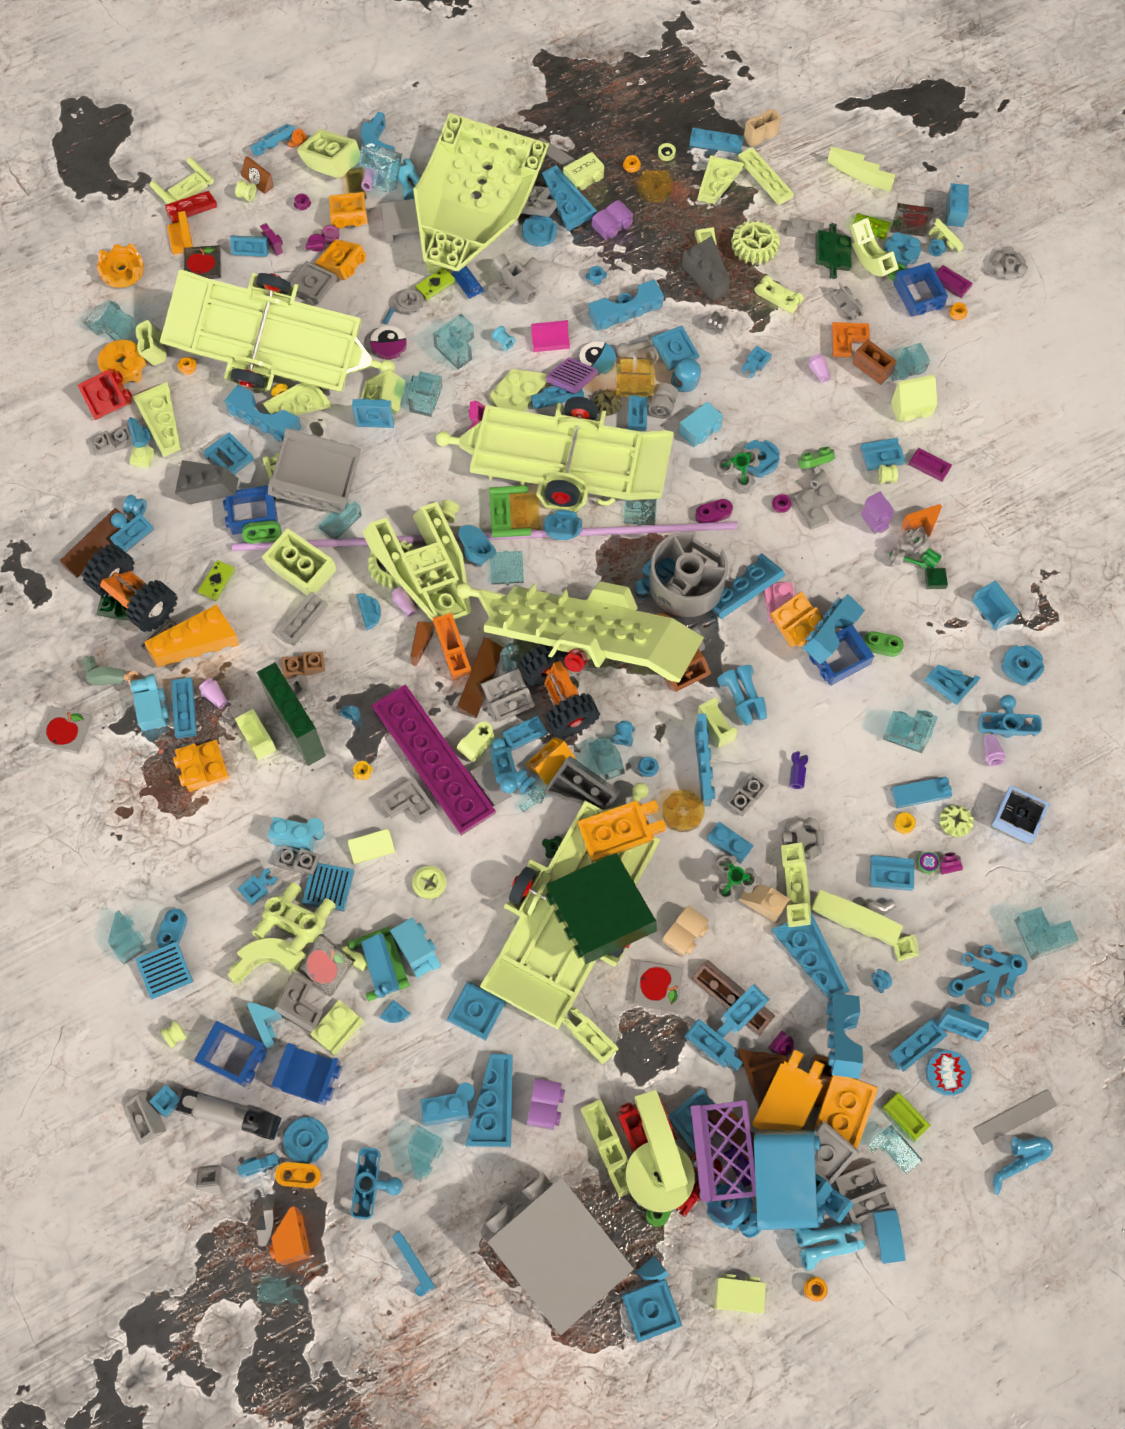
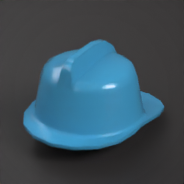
M472 525L460 527L458 535L464 545V556L467 560L481 567L488 559L496 555V549L482 530Z

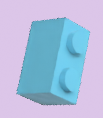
M707 401L680 422L679 434L693 447L699 443L703 444L708 439V436L713 432L717 433L721 429L723 415Z

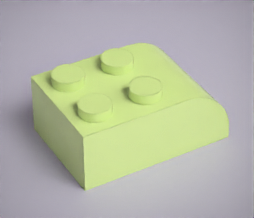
M319 129L297 148L299 156L308 167L338 179L343 177L347 171L362 159L356 140Z
M288 528L262 556L265 563L276 574L307 596L311 592L316 594L337 570L332 558Z

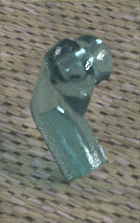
M515 643L507 644L500 652L503 671L512 670L511 658L518 654L520 650L519 646Z

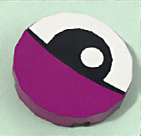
M383 326L375 330L371 335L370 346L372 352L378 355L379 358L391 360L398 358L406 350L407 339L401 329L395 326Z

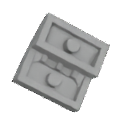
M519 668L480 684L497 722L535 707Z
M876 1161L843 1172L834 1181L838 1192L854 1204L847 1213L851 1223H858L873 1217L874 1211L895 1208L888 1186L884 1184Z

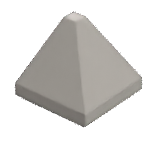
M297 675L288 683L298 700L310 691L308 679L304 675Z
M221 1166L199 1168L196 1190L221 1195Z

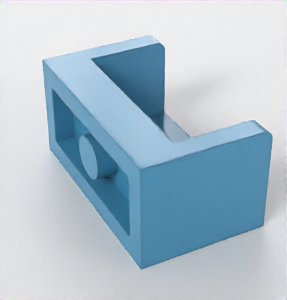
M996 580L976 591L972 598L973 603L995 631L1013 621L1019 613V609Z

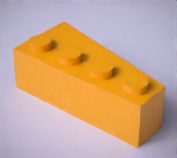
M217 604L144 642L147 652L157 668L181 662L185 658L193 656L196 658L202 656L203 653L221 651L225 647L239 646L236 633Z

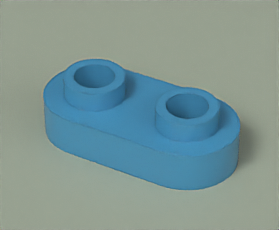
M171 909L166 913L156 938L159 948L176 941L180 943L188 922L186 914L181 909ZM174 916H178L176 922H172ZM166 936L171 937L168 942H164Z

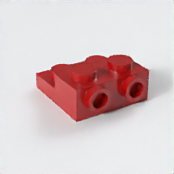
M108 369L77 385L95 420L132 404L130 400L133 398L128 388H124L122 384L124 378L115 369Z
M628 1102L619 1107L620 1111L616 1112V1115L634 1153L640 1146L648 1143V1139L636 1104L632 1105L631 1102ZM665 1111V1114H666V1117H667L669 1126H670V1128H671V1131H672L674 1140H677V1137H676L675 1132H674V1130H673V1128H672V1125H671V1123H670V1120H669V1118H668V1115H667V1113H666V1111Z

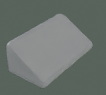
M148 1091L137 1093L123 1104L140 1145L166 1132L158 1110L149 1102L152 1096Z

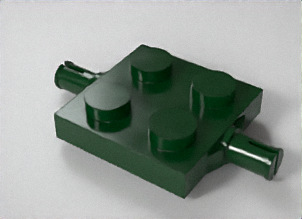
M836 223L829 224V232L818 230L815 234L816 264L829 268V278L836 279L837 270L849 271L852 268L851 237L837 234Z

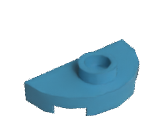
M129 417L127 423L133 447L141 448L146 446L151 439L149 429L138 423L139 420Z
M365 593L356 594L365 628L368 631L379 623L381 607L377 599L367 596Z

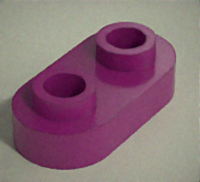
M726 499L703 504L696 509L695 519L698 523H713L728 519L732 515L733 505Z

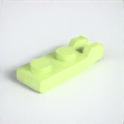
M572 1007L570 1009L572 1015L581 1023L575 1027L566 1017L562 1023L604 1065L619 1048L588 1017H585L576 1007Z

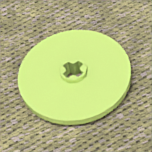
M648 1142L640 1146L631 1155L627 1163L625 1179L628 1191L633 1199L645 1209L654 1212L672 1211L680 1207L689 1198L693 1190L695 1173L692 1162L688 1155L677 1146L688 1184L665 1191L662 1181L658 1182L657 1177L654 1176V1174L658 1173Z

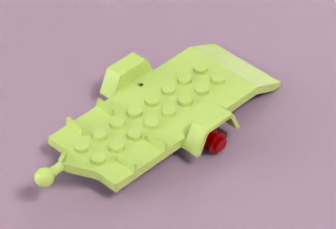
M598 582L587 601L568 597L566 589L562 595L537 591L536 583H533L529 589L514 586L508 595L485 589H473L468 583H461L456 588L457 595L462 599L470 596L479 598L489 616V619L484 624V632L553 646L548 657H553L557 650L569 652L564 659V663L572 672H580L589 659L593 660L595 667L600 668L605 658L649 667L666 679L679 682L704 637L673 618L636 611L637 605L630 588Z

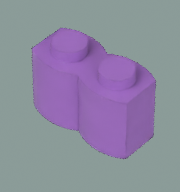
M617 200L593 216L592 227L605 240L614 238L618 231L631 226L633 213L620 200Z
M879 491L867 498L864 504L865 508L861 512V517L874 534L885 532L889 528L890 520L894 514L893 507L882 492Z
M535 1078L527 1126L554 1130L555 1125L559 1126L561 1112H558L557 1108L559 1102L563 1103L565 1089H561L562 1083Z

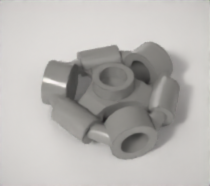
M1012 246L1004 247L1001 252L995 254L991 261V273L994 277L1002 276L1004 279L1023 278L1028 269L1024 257L1020 253H1016ZM1016 265H1020L1018 272L1014 271Z
M814 818L797 819L787 825L786 831L782 832V844H792L791 832L796 835V843H803V848L812 843L816 844L807 852L804 849L805 857L812 860L822 853L821 848L825 845L824 831L820 830V823ZM803 825H804V827L807 828L808 830H810V831H815V833L812 834V833H809V832L805 831V830L803 829Z

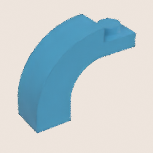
M378 111L370 123L364 122L362 125V146L364 154L371 164L389 172L396 160L395 147L378 140L386 127L385 115Z

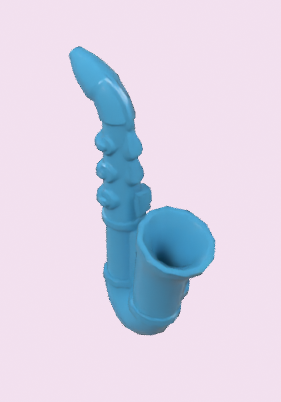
M1014 1136L1011 1141L1012 1153L1015 1157L1019 1155L1023 1157L1014 1160L1015 1163H1010L1007 1167L1004 1166L1001 1171L994 1175L993 1187L995 1194L999 1195L1004 1179L1050 1157L1053 1152L1051 1141L1039 1136L1025 1140Z

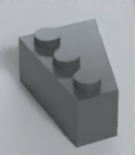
M713 236L683 252L682 267L713 303L728 295L730 279Z
M182 460L175 494L188 504L236 495L239 478L224 466Z
M569 756L543 793L558 796L564 800H571L583 805L584 801H587L602 810H607L621 791Z

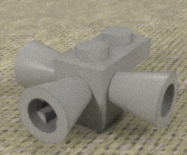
M500 254L493 260L491 266L502 274V279L488 287V292L499 304L517 292L520 293L526 304L531 303L537 298L539 290L528 283L529 277L542 273L541 265L536 258L531 257L523 266L517 260L510 264L505 254Z

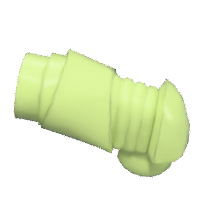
M348 946L342 947L335 952L340 953L349 965L363 972L368 969L365 954L351 951L348 949ZM333 959V962L340 967L344 965L342 963L335 962V960Z

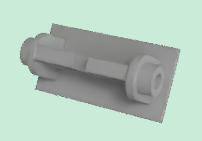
M839 282L840 289L833 290L831 298L839 307L846 303L841 309L849 319H856L859 312L863 316L862 303L858 298L854 300L851 296L853 294L847 286L843 287Z

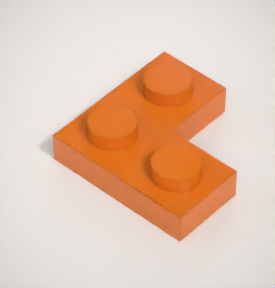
M832 323V357L851 358L852 342L865 343L868 339L870 340L869 323Z

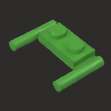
M528 485L489 487L492 538L531 536V528L511 529L509 494L528 493Z
M389 926L348 941L350 949L362 946L361 942L377 934H383L400 990L410 986ZM375 990L366 993L368 1002L378 998Z

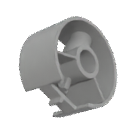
M694 531L678 532L665 538L656 547L651 561L649 586L654 600L665 611L681 617H695L713 609L722 597L728 572V560L724 550L720 552V555L711 550L712 544L709 543L708 546H705L696 540V532ZM693 548L718 563V567L704 566L707 559L698 553H692ZM672 556L676 563L675 572L665 585L666 587H664L659 581L655 570L664 559ZM700 586L716 587L701 596H685L695 594Z

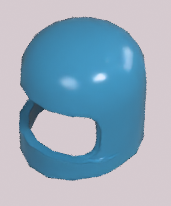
M691 358L680 360L672 373L671 385L680 392L694 390L701 376L699 363ZM675 375L683 383L682 386H678L675 383Z

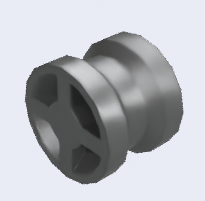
M714 311L709 318L707 328L715 329L717 333L721 334L728 323L729 317L721 316L719 312Z

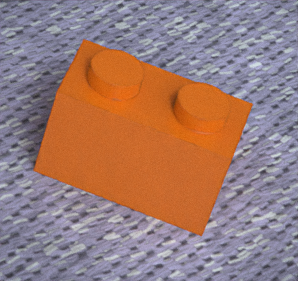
M295 1206L290 1207L271 1238L272 1245H269L272 1260L275 1259L277 1263L282 1265L311 1258L302 1211Z

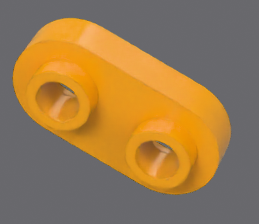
M284 1162L277 1167L275 1179L284 1187L313 1189L320 1184L322 1173L313 1164ZM287 1171L292 1173L289 1179L284 1178V1174ZM309 1173H314L312 1181H307Z

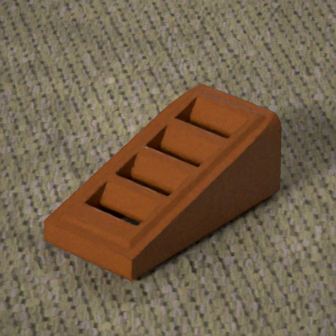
M417 622L411 651L413 666H417L434 634L433 623Z

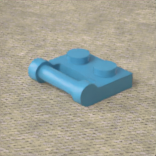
M230 432L209 446L203 453L215 465L224 466L234 475L254 461L253 455ZM220 451L233 465L228 467L216 453Z

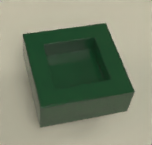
M926 568L925 580L927 589L947 588L946 568Z

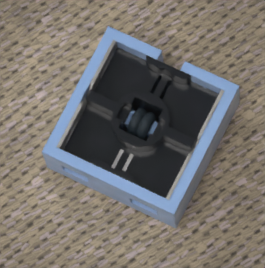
M1010 785L1005 792L991 826L1031 844L1041 826L1039 823L1044 818L1050 803Z

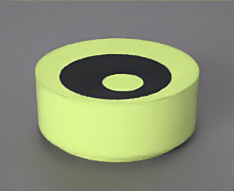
M664 143L659 146L658 156L661 160L670 161L675 157L676 149L672 144Z

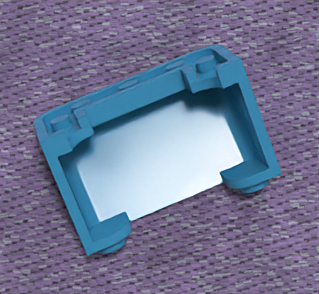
M760 1130L755 1133L756 1206L759 1230L819 1228L820 1223H824V1209L819 1208L817 1203L815 1155L817 1150L821 1149L820 1136H816V1130Z

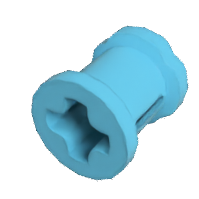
M499 326L492 333V339L498 341L504 351L509 350L516 342L515 338L506 332L504 326Z

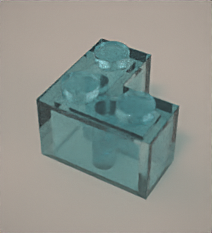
M371 143L361 147L359 165L375 170L372 188L387 193L397 189L402 153Z
M111 300L95 306L83 322L96 335L106 333L114 341L121 339L129 340L138 325L132 316L123 312L120 306Z
M459 314L433 333L434 347L458 370L472 360L471 346L468 342L474 339L473 324L465 316Z
M422 371L419 372L418 376H412L411 381L407 382L405 393L408 395L407 404H409L410 412L432 417L443 387L441 376Z
M917 710L914 717H910L902 711H893L883 740L922 753L931 739L938 717L926 710Z
M1041 907L1023 912L1014 920L1032 960L1070 948L1079 941L1070 920L1050 927Z

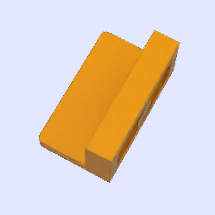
M185 211L178 212L179 223L167 225L173 255L194 251Z
M553 737L525 765L529 770L537 773L545 785H549L564 761L569 756L574 759L576 757L565 741Z

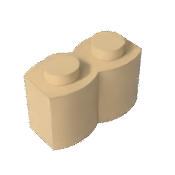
M771 109L762 113L761 116L750 118L746 122L744 139L750 146H756L761 144L764 139L775 137L779 133L782 117L775 109Z
M688 905L664 935L662 942L681 957H684L686 953L690 955L697 946L694 943L697 938H703L710 929L707 926L709 920Z

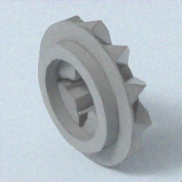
M404 289L395 297L397 310H401L403 314L406 312L410 314L415 311L419 312V309L423 308L424 298L418 290ZM408 298L411 300V305L407 303Z

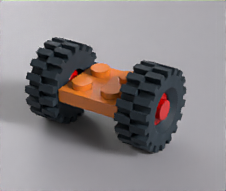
M540 644V647H534L531 652H527L526 656L521 658L518 664L527 683L531 684V686L535 684L538 686L544 683L555 704L552 710H548V714L545 715V719L554 737L558 739L562 737L567 738L569 735L573 736L575 733L583 732V729H588L589 725H593L596 722L595 720L599 719L600 712L592 696L588 693H582L579 696L577 687L572 684L569 678V669L564 663V659L569 652L557 650L553 657H548L553 646Z

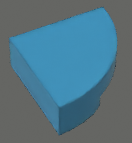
M351 705L342 706L339 712L340 716L358 722L361 716L359 708Z
M393 1000L379 1018L388 1023H399L407 1019L411 1013Z
M654 1256L636 1271L638 1276L646 1281L662 1280L669 1276L667 1270Z

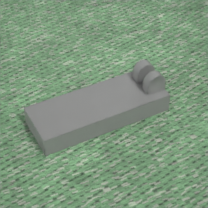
M311 592L281 627L278 634L295 646L327 608L328 603L319 598L314 592Z

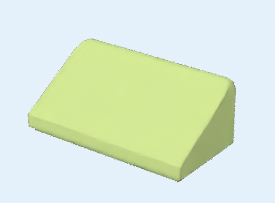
M389 829L348 840L354 864L395 853Z

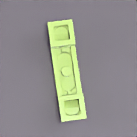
M803 843L781 845L787 897L790 899L787 905L788 926L811 925L810 891Z

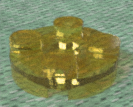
M643 171L638 181V192L641 196L646 197L647 201L662 202L666 200L667 196L672 194L673 180L668 171Z
M688 790L673 792L665 800L662 809L663 819L667 823L668 828L678 832H690L697 829L705 813L702 800ZM681 807H685V810H689V813L682 816L678 811L681 810Z

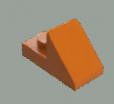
M937 504L905 515L902 522L904 531L912 528L916 530L923 526L927 536L930 537L942 505Z

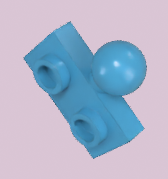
M118 512L112 515L111 523L114 527L121 529L111 536L110 540L127 552L151 533L154 527L141 514L127 523L126 516Z

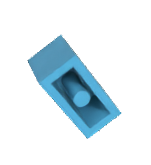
M951 183L946 197V226L964 227L969 213V185Z

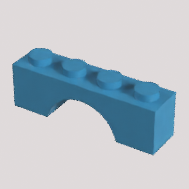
M655 279L638 285L636 297L627 303H614L607 298L588 303V316L597 331L608 329L615 324L624 323L631 318L640 317L645 313L663 307L664 295Z
M238 384L224 400L229 414L234 417H240L248 425L252 424L258 427L263 433L271 434L279 442L283 441L286 428L298 431L302 429L299 417L284 409L274 414H264L255 409L256 401L253 392Z
M849 594L842 599L838 597L831 604L833 609H828L822 616L824 620L821 619L814 626L816 631L813 630L805 638L807 642L803 649L819 664L829 658L840 645L835 633V627L844 629L853 625L865 611Z
M833 993L831 1002L827 1001L826 1015L830 1016L827 1019L826 1030L830 1031L827 1038V1048H831V1051L828 1053V1065H831L832 1075L859 1079L863 1067V1048L848 1038L845 1031L857 1027L860 1016V997Z

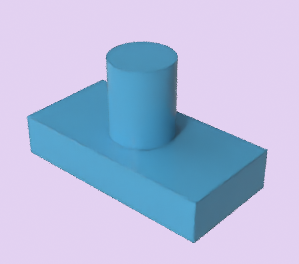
M966 1004L959 1005L957 1011L947 1008L938 1019V1027L977 1042L989 1030V1023L972 1017L971 1007Z

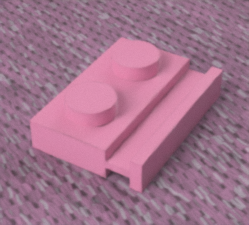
M792 582L774 583L763 591L769 623L774 622L769 613L794 596Z

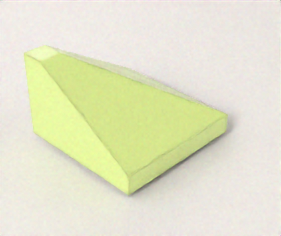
M714 227L694 232L697 244L713 236L716 244Z
M908 935L898 939L897 944L894 946L898 962L919 956L918 941L915 935Z

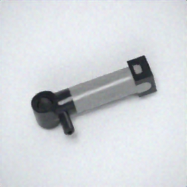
M183 1088L176 1107V1111L180 1114L201 1118L269 1140L275 1139L282 1119L268 1112L243 1107L202 1095L199 1092Z

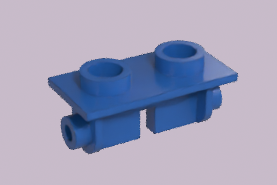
M464 266L459 272L454 271L451 273L469 299L485 292L467 266Z

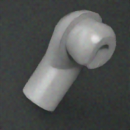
M819 465L810 469L814 478L810 484L814 489H817L827 478L825 471Z
M868 898L863 903V907L882 916L897 908L892 899L881 904Z

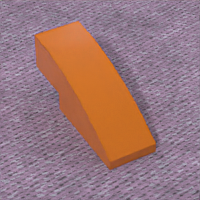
M452 612L433 618L435 630L452 680L470 675L471 667Z

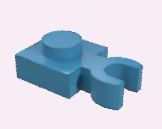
M756 345L747 356L741 373L750 370L749 377L753 378L756 369L762 371L771 360L772 354Z
M269 868L262 871L259 879L253 875L237 888L251 906L269 893L266 889L267 886H272L278 881L276 876L269 880L266 879L267 875L271 873Z
M276 1153L262 1159L252 1157L242 1161L243 1165L237 1168L239 1175L242 1178H246L265 1171L267 1168L279 1165L280 1160Z

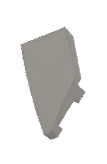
M266 1195L263 1210L264 1217L259 1218L257 1226L259 1246H266L271 1236L276 1211V1195Z

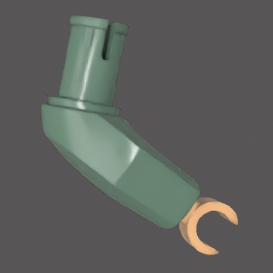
M87 656L82 660L87 671L86 679L92 685L123 684V680L128 681L129 685H132L130 680L140 679L136 671H131L126 675L123 669L106 666L98 667L94 656H90V658Z

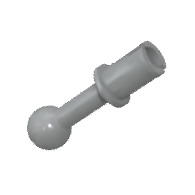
M649 335L647 340L630 345L620 343L616 348V353L619 357L625 358L629 356L630 352L654 346L651 341L652 337Z

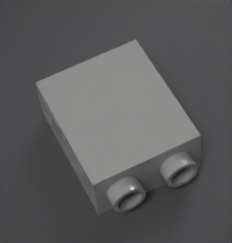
M542 1172L521 1190L527 1200L514 1212L505 1204L485 1221L491 1232L484 1239L553 1328L562 1335L634 1269L562 1177L555 1175L549 1180Z

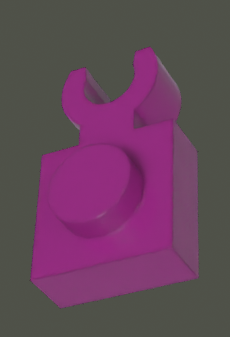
M267 223L260 225L261 233L264 237H267L268 244L277 256L282 254L281 245H283L281 237L276 235Z

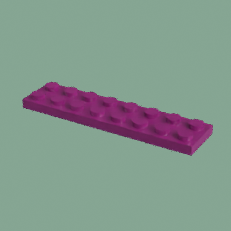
M406 684L371 705L373 711L461 836L496 814V810Z

